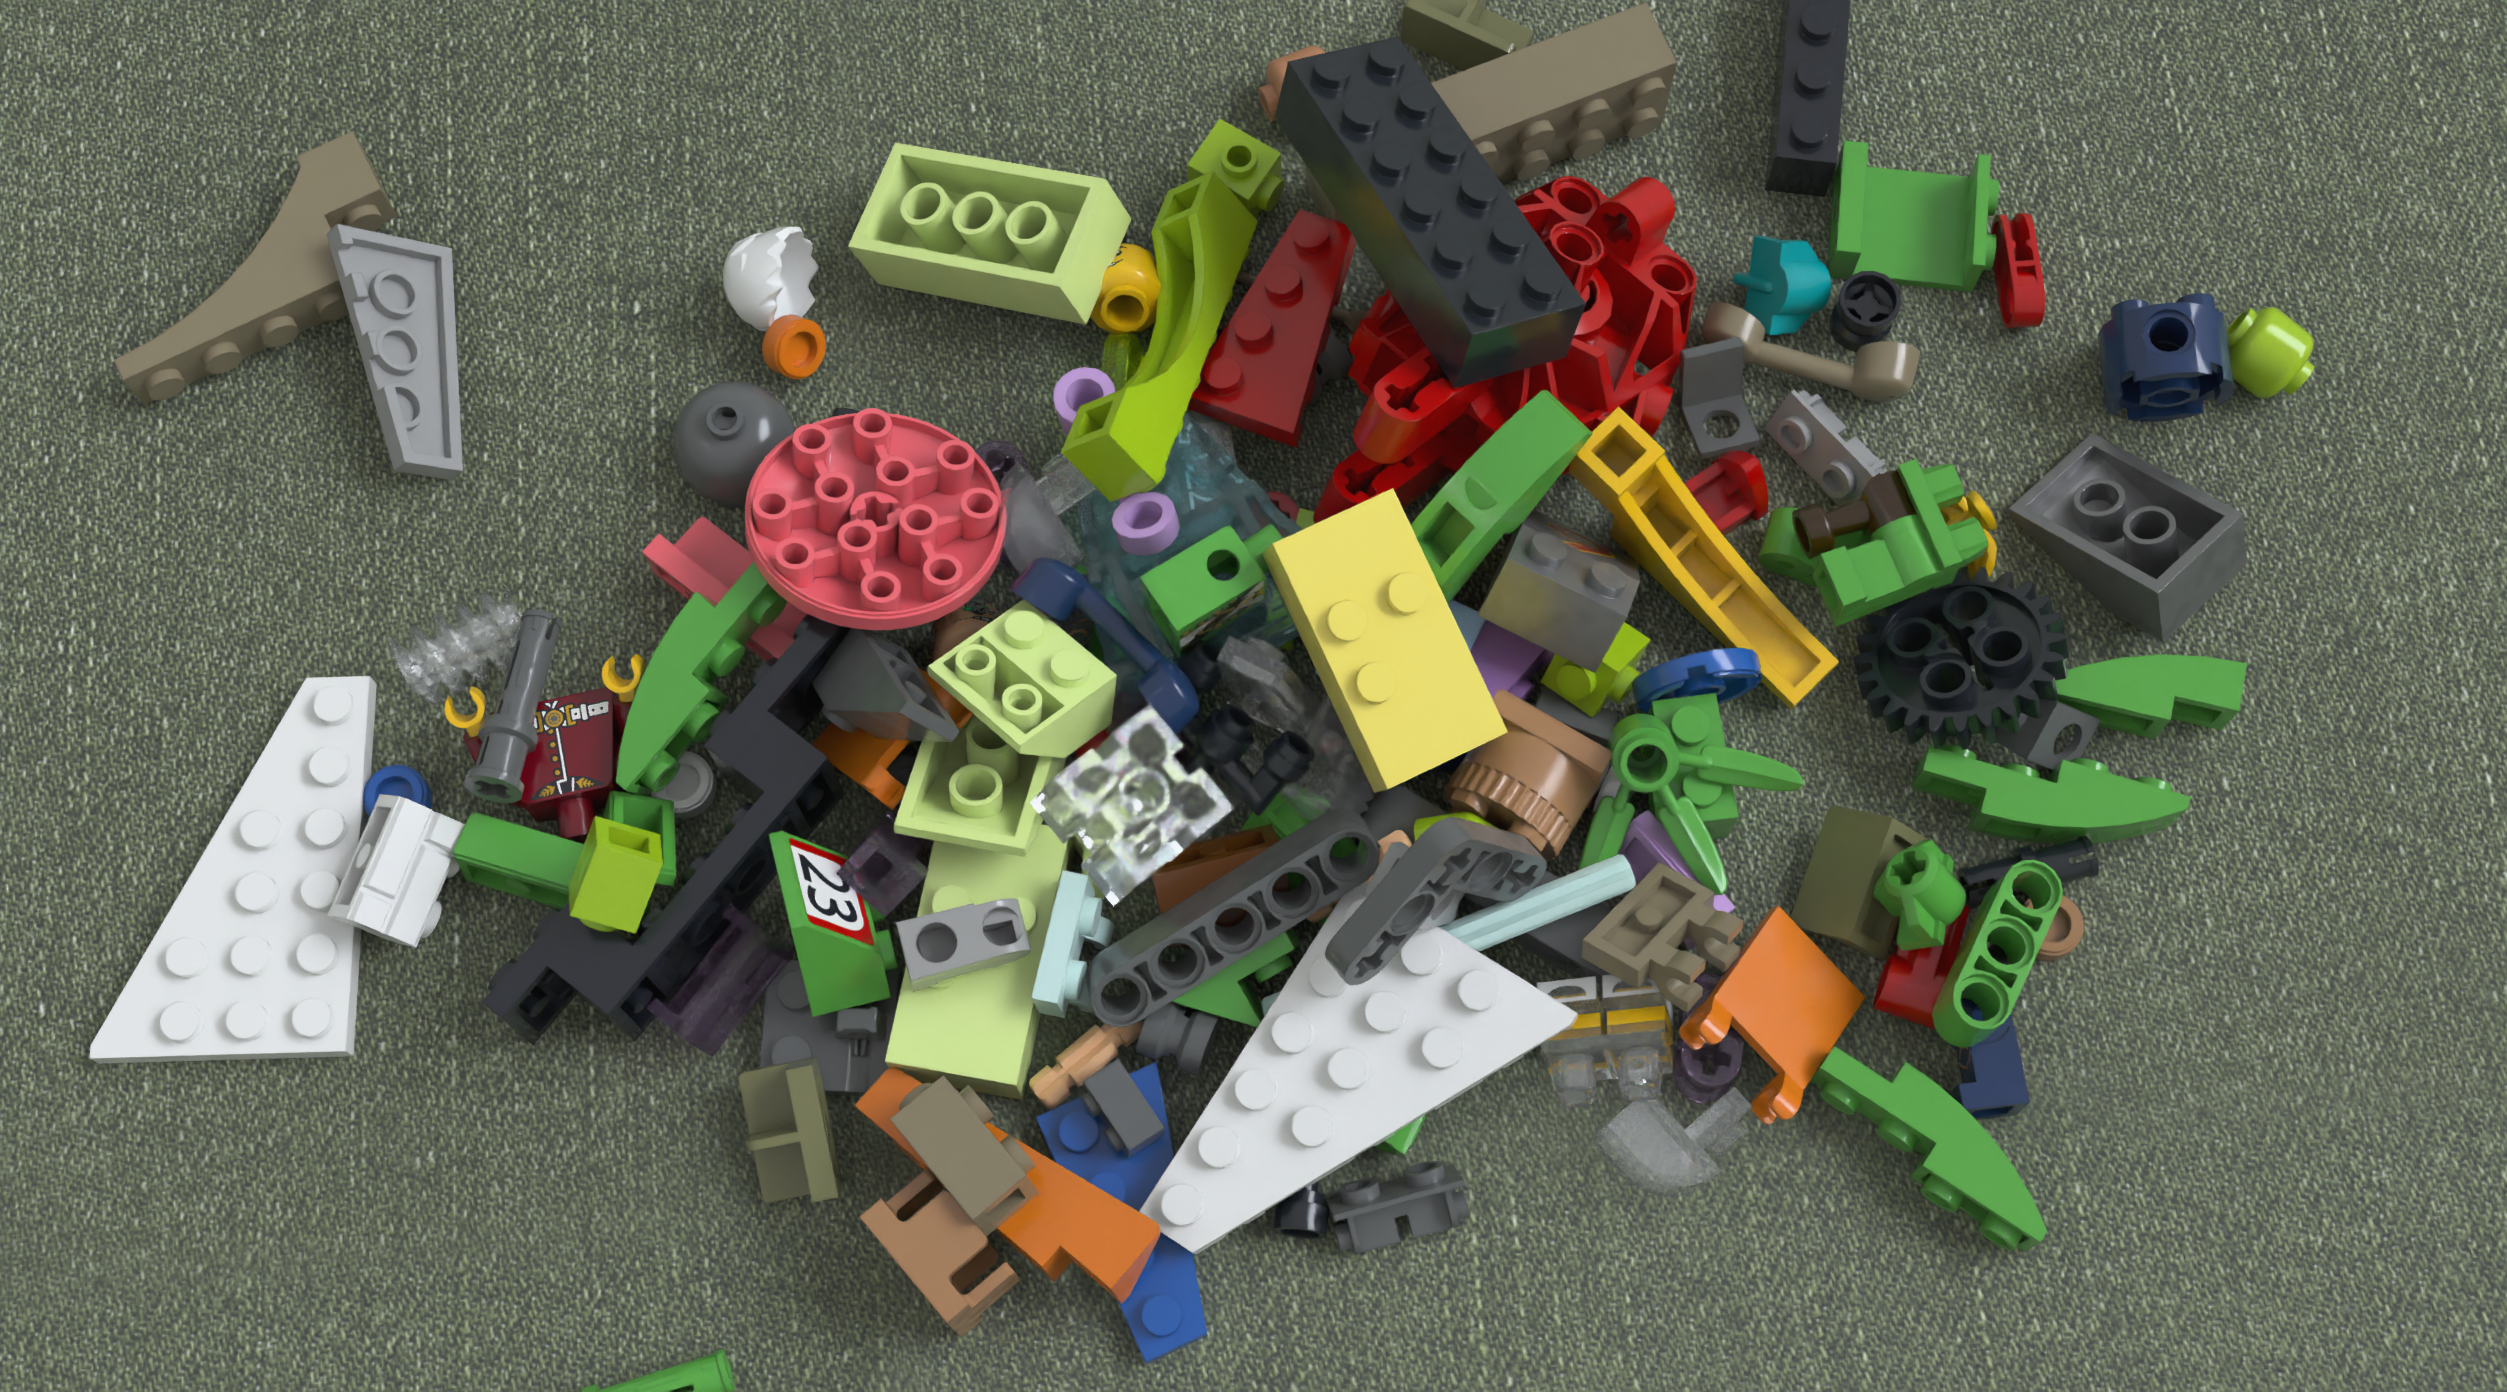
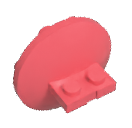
M867 408L858 413L830 417L797 428L793 434L776 445L764 458L751 479L746 496L745 534L747 545L756 567L767 583L781 597L803 612L820 620L854 629L895 630L909 628L937 620L955 611L974 597L987 583L1000 559L1004 543L1006 515L1002 493L991 470L981 457L974 452L973 448L944 429L928 422L898 414H889L876 408Z

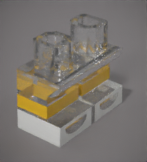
M1612 974L1602 975L1603 995L1596 976L1537 983L1538 989L1578 1013V1018L1569 1030H1564L1541 1044V1053L1563 1107H1587L1596 1102V1081L1619 1078V1088L1623 1098L1633 1102L1656 1100L1659 1097L1662 1075L1673 1073V1004L1663 996L1655 980L1648 977L1636 989Z

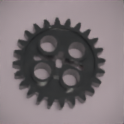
M1980 567L1972 580H1964L1962 571L1959 568L1952 583L1936 589L1932 587L1902 602L1885 607L1886 617L1868 615L1866 620L1870 634L1857 636L1856 640L1860 654L1853 657L1862 699L1867 700L1873 718L1884 717L1888 732L1893 733L1905 726L1909 743L1912 744L1919 741L1926 733H1931L1934 749L1939 750L1945 744L1948 736H1957L1962 750L1968 749L1971 743L1972 734L1981 733L1984 739L1991 745L1996 742L1995 728L2001 725L2015 734L2021 732L2017 717L2021 713L2039 719L2042 716L2039 698L2056 700L2058 693L2055 680L2067 678L2064 659L2069 657V649L2061 614L2053 613L2051 598L2048 595L2036 598L2034 584L2031 581L2015 589L2012 573L2008 571L2002 574L1995 582H1990L1986 567ZM1937 623L1941 625V627L1946 631V633L1949 636V641L1952 645L1951 648H1947L1944 633L1939 627L1937 628L1934 624ZM1974 665L1978 682L1989 691H1983L1973 679L1969 666Z

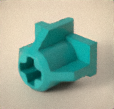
M1754 236L1749 272L1736 273L1733 278L1734 284L1747 288L1744 310L1761 322L1767 335L1796 333L1812 313H1817L1825 307L1831 293V278L1827 267L1818 259L1810 244L1804 240H1778L1766 236Z

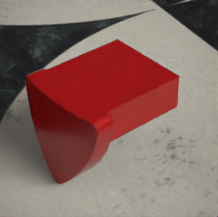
M1739 450L1728 451L1713 460L1711 466L1684 483L1723 536L1751 518L1757 521L1768 514V488L1761 464L1756 456Z

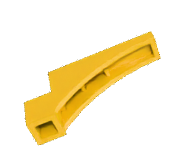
M1618 406L1592 431L1591 437L1570 462L1569 473L1614 515L1610 536L1726 648L1752 649L1758 655L1761 665V682L1792 710L1837 666L1839 661L1796 619L1745 563L1692 496L1666 458L1665 450Z

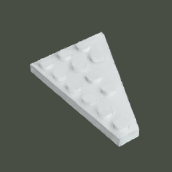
M370 676L305 679L90 1045L89 1059L101 1064L345 1057L354 1055L361 929L330 917L328 912L368 823V814L363 805V791L366 783L371 778L377 686Z
M1365 881L1340 898L1139 1212L1157 1222L1160 1226V1232L1190 1252L1198 1254L1223 1239L1226 1234L1239 1226L1248 1224L1266 1213V1210L1304 1187H1309L1352 1161L1355 1156L1392 1137L1398 1130L1483 1082L1484 1078L1524 1057V1054L1562 1031L1569 1030L1578 1018V1013L1438 926L1416 931L1376 976L1359 985H1348L1326 960L1325 951L1333 936L1367 898L1362 895L1368 885Z

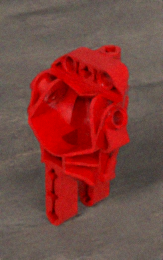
M1563 176L1522 194L1513 200L1586 303L1565 358L1454 389L1387 288L1384 296H1380L1375 300L1367 316L1360 321L1349 344L1350 352L1355 356V360L1348 375L1358 383L1359 389L1369 397L1353 431V439L1358 450L1339 463L1334 469L1314 510V523L1323 521L1392 488L1402 508H1405L1451 472L1454 475L1503 424L1541 390L1550 392L1591 432L1619 406L1652 438L1665 416L1674 390L1669 386L1680 365V351L1685 349L1697 284V277L1693 268L1663 243L1675 214L1674 199L1667 187L1655 178L1644 176L1634 180L1611 198H1608L1584 179L1574 176ZM1639 360L1650 371L1645 375L1635 372L1634 366L1636 361ZM1570 463L1561 475H1570Z

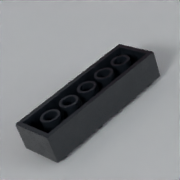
M1393 37L1288 61L1275 119L1454 389L1565 358L1586 303L1400 38Z

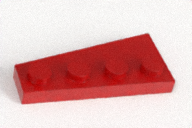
M1299 209L1207 355L1200 373V383L1193 392L1187 409L1297 448L1302 432L1300 422L1306 404H1310L1316 383L1314 374L1321 352H1325L1330 335L1329 322L1334 306L1339 304L1356 245V240L1346 224Z

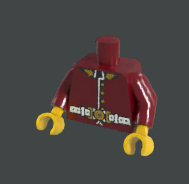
M637 654L631 658V666L634 672L633 679H622L616 674L614 668L615 660L612 655L602 668L601 676L603 683L607 687L538 703L533 725L537 730L536 734L539 738L535 751L527 754L520 780L525 786L521 800L507 804L515 808H525L535 821L544 822L557 819L561 838L584 844L596 816L595 810L606 808L609 792L619 791L626 793L616 783L619 751L627 717L637 691V686L646 670L645 660ZM470 687L471 697L478 708L475 713L467 716L458 713L449 695L446 699L444 711L446 718L451 724L459 728H466L467 731L463 735V739L476 765L482 745L478 733L481 722L484 721L483 715L486 699L480 689Z

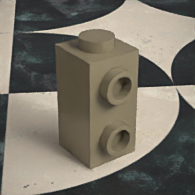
M942 1075L933 1084L929 1082L924 1083L909 1092L900 1103V1111L890 1118L891 1122L986 1237L1039 1193L1026 1175L1035 1167V1164L1010 1134L1001 1142L995 1138L985 1126V1123L993 1118L994 1115L969 1085L958 1093L945 1076Z

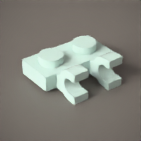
M1062 870L1031 996L1039 1013L1065 1018L1068 1003L1078 1006L1081 1011L1094 1013L1086 983L1087 963L1079 961L1083 941L1094 944L1095 948L1101 950L1109 947L1114 924L1109 919L1101 916L1102 899L1094 897L1095 891L1088 875Z

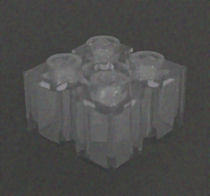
M1151 704L1111 733L1096 750L1090 749L1053 777L1030 802L1063 844L1076 835L1091 853L1081 864V867L1113 906L1152 877L1167 862L1172 861L1206 834L1234 809L1233 805L1202 767L1188 775L1174 758V755L1184 745Z

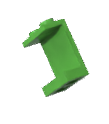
M1844 141L1833 173L1827 261L1830 278L1848 279L1851 275L1861 271H1876L1885 274L1897 285L1973 292L1982 271H1991L1996 253V235L1987 234L1988 216H1994L1999 196V181L1997 179H1990L1991 155L1978 154L1969 176L1966 177L1867 167L1868 143Z

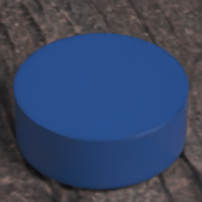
M390 765L378 770L368 780L363 791V805L369 817L380 794L400 796L429 809L432 807L433 798L430 786L417 771L404 765Z

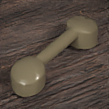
M1712 302L1709 305L1702 327V336L1705 344L1740 337L1744 345L1743 365H1750L1752 363L1850 391L1851 394L1861 399L1873 402L1892 401L1908 394L1912 389L1921 357V351L1914 346L1900 342L1881 341L1861 346L1857 350L1852 366L1763 341L1765 328L1752 314L1724 302Z

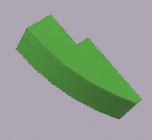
M2160 654L2121 657L2067 670L2066 679L2055 680L2058 693L2056 701L2100 719L2099 727L2154 739L2171 719L2221 730L2240 710L2247 663L2189 655Z

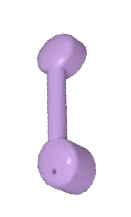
M1077 368L1063 375L1055 385L1053 401L1062 430L1066 436L1069 434L1081 405L1116 392L1114 383L1107 374L1096 368ZM1137 492L1118 499L1120 505L1114 511L1112 523L1118 543L1124 551L1140 556L1157 554L1169 547L1176 539L1180 525L1174 503L1166 495L1158 492Z

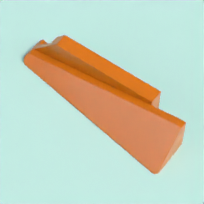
M890 1067L854 1106L895 1141L894 1144L923 1170H926L929 1167L890 1120L891 1117L900 1111L899 1106L905 1096L923 1083L896 1067ZM988 1122L985 1123V1126L999 1142L1009 1135ZM1015 1139L1035 1164V1167L1026 1175L1039 1193L994 1231L1053 1282L1059 1278L1073 1261L1117 1301L1123 1304L1131 1294L1159 1239V1224Z

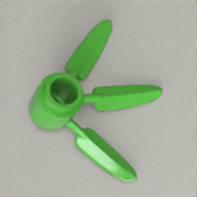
M1649 714L1627 716L1614 726L1608 738L1611 763L1621 784L1615 798L1606 795L1600 800L1585 840L1578 870L1618 854L1635 811L1633 804L1627 802L1631 790L1637 792H1653L1657 790L1665 806L1659 809L1658 817L1674 846L1699 882L1714 891V895H1723L1727 889V877L1713 840L1692 801L1685 796L1679 797L1676 800L1668 785L1674 778L1678 766L1696 767L1698 777L1703 780L1770 791L1791 792L1798 790L1804 784L1802 776L1796 769L1779 761L1729 747L1708 744L1702 747L1700 755L1678 752L1672 734L1663 721ZM1652 745L1646 754L1635 755L1631 753L1638 746Z

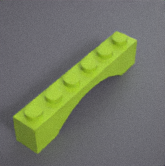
M1214 171L1167 192L1151 231L1157 261V276L1161 283V290L1157 302L1156 323L1148 351L1137 372L1120 390L1079 407L1061 451L1110 502L1137 492L1146 493L1158 485L1164 477L1167 459L1175 438L1183 428V417L1191 396L1200 383V373L1209 349L1216 341V331L1225 307L1233 296V286L1240 267L1249 254L1248 246L1258 221Z

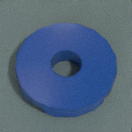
M1726 648L1699 652L1667 661L1645 671L1634 679L1632 690L1639 709L1646 714L1652 701L1716 693L1718 704H1722L1740 697L1757 687L1762 679L1761 665L1758 655L1752 649Z

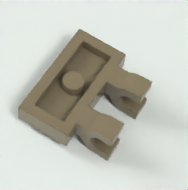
M1659 862L1583 939L1582 958L1636 989L1648 977L1656 981L1658 989L1668 1001L1688 1012L1702 997L1703 987L1693 981L1705 970V962L1707 961L1725 972L1739 957L1740 947L1731 941L1742 930L1743 920L1725 911L1714 910V891ZM1687 937L1693 940L1697 951L1704 959L1688 951H1680L1676 948Z

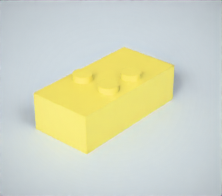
M1393 488L1272 543L1262 552V556L1374 793L1388 790L1508 733Z

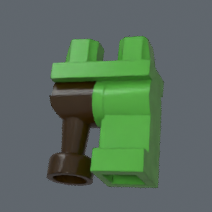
M1917 459L1899 464L1897 470L1875 475L1865 486L1861 497L1826 513L1817 504H1811L1792 512L1795 534L1804 554L1809 559L1820 556L1813 578L1835 627L1916 596L1932 587L1936 589L1953 582L1960 567L1984 555L1988 547V540L1980 522L1975 517L1947 526L1940 512L1942 508L1959 503L1964 495L1962 483L1953 464L1934 466L1921 470ZM1866 530L1871 541L1849 550L1845 546L1832 550L1835 542L1834 537Z

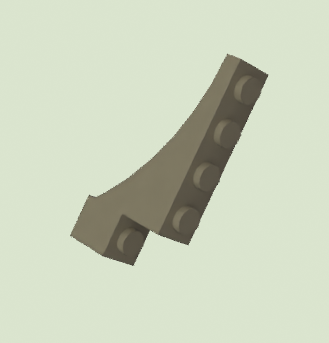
M353 131L297 156L301 167L277 217L252 253L218 290L189 315L156 338L114 360L122 380L144 405L154 400L172 398L179 394L188 384L212 373L219 374L230 371L237 367L242 359L268 347H279L288 344L300 332L324 321H335L349 315L326 234L336 224L375 232L381 227L382 223L397 217L369 158Z

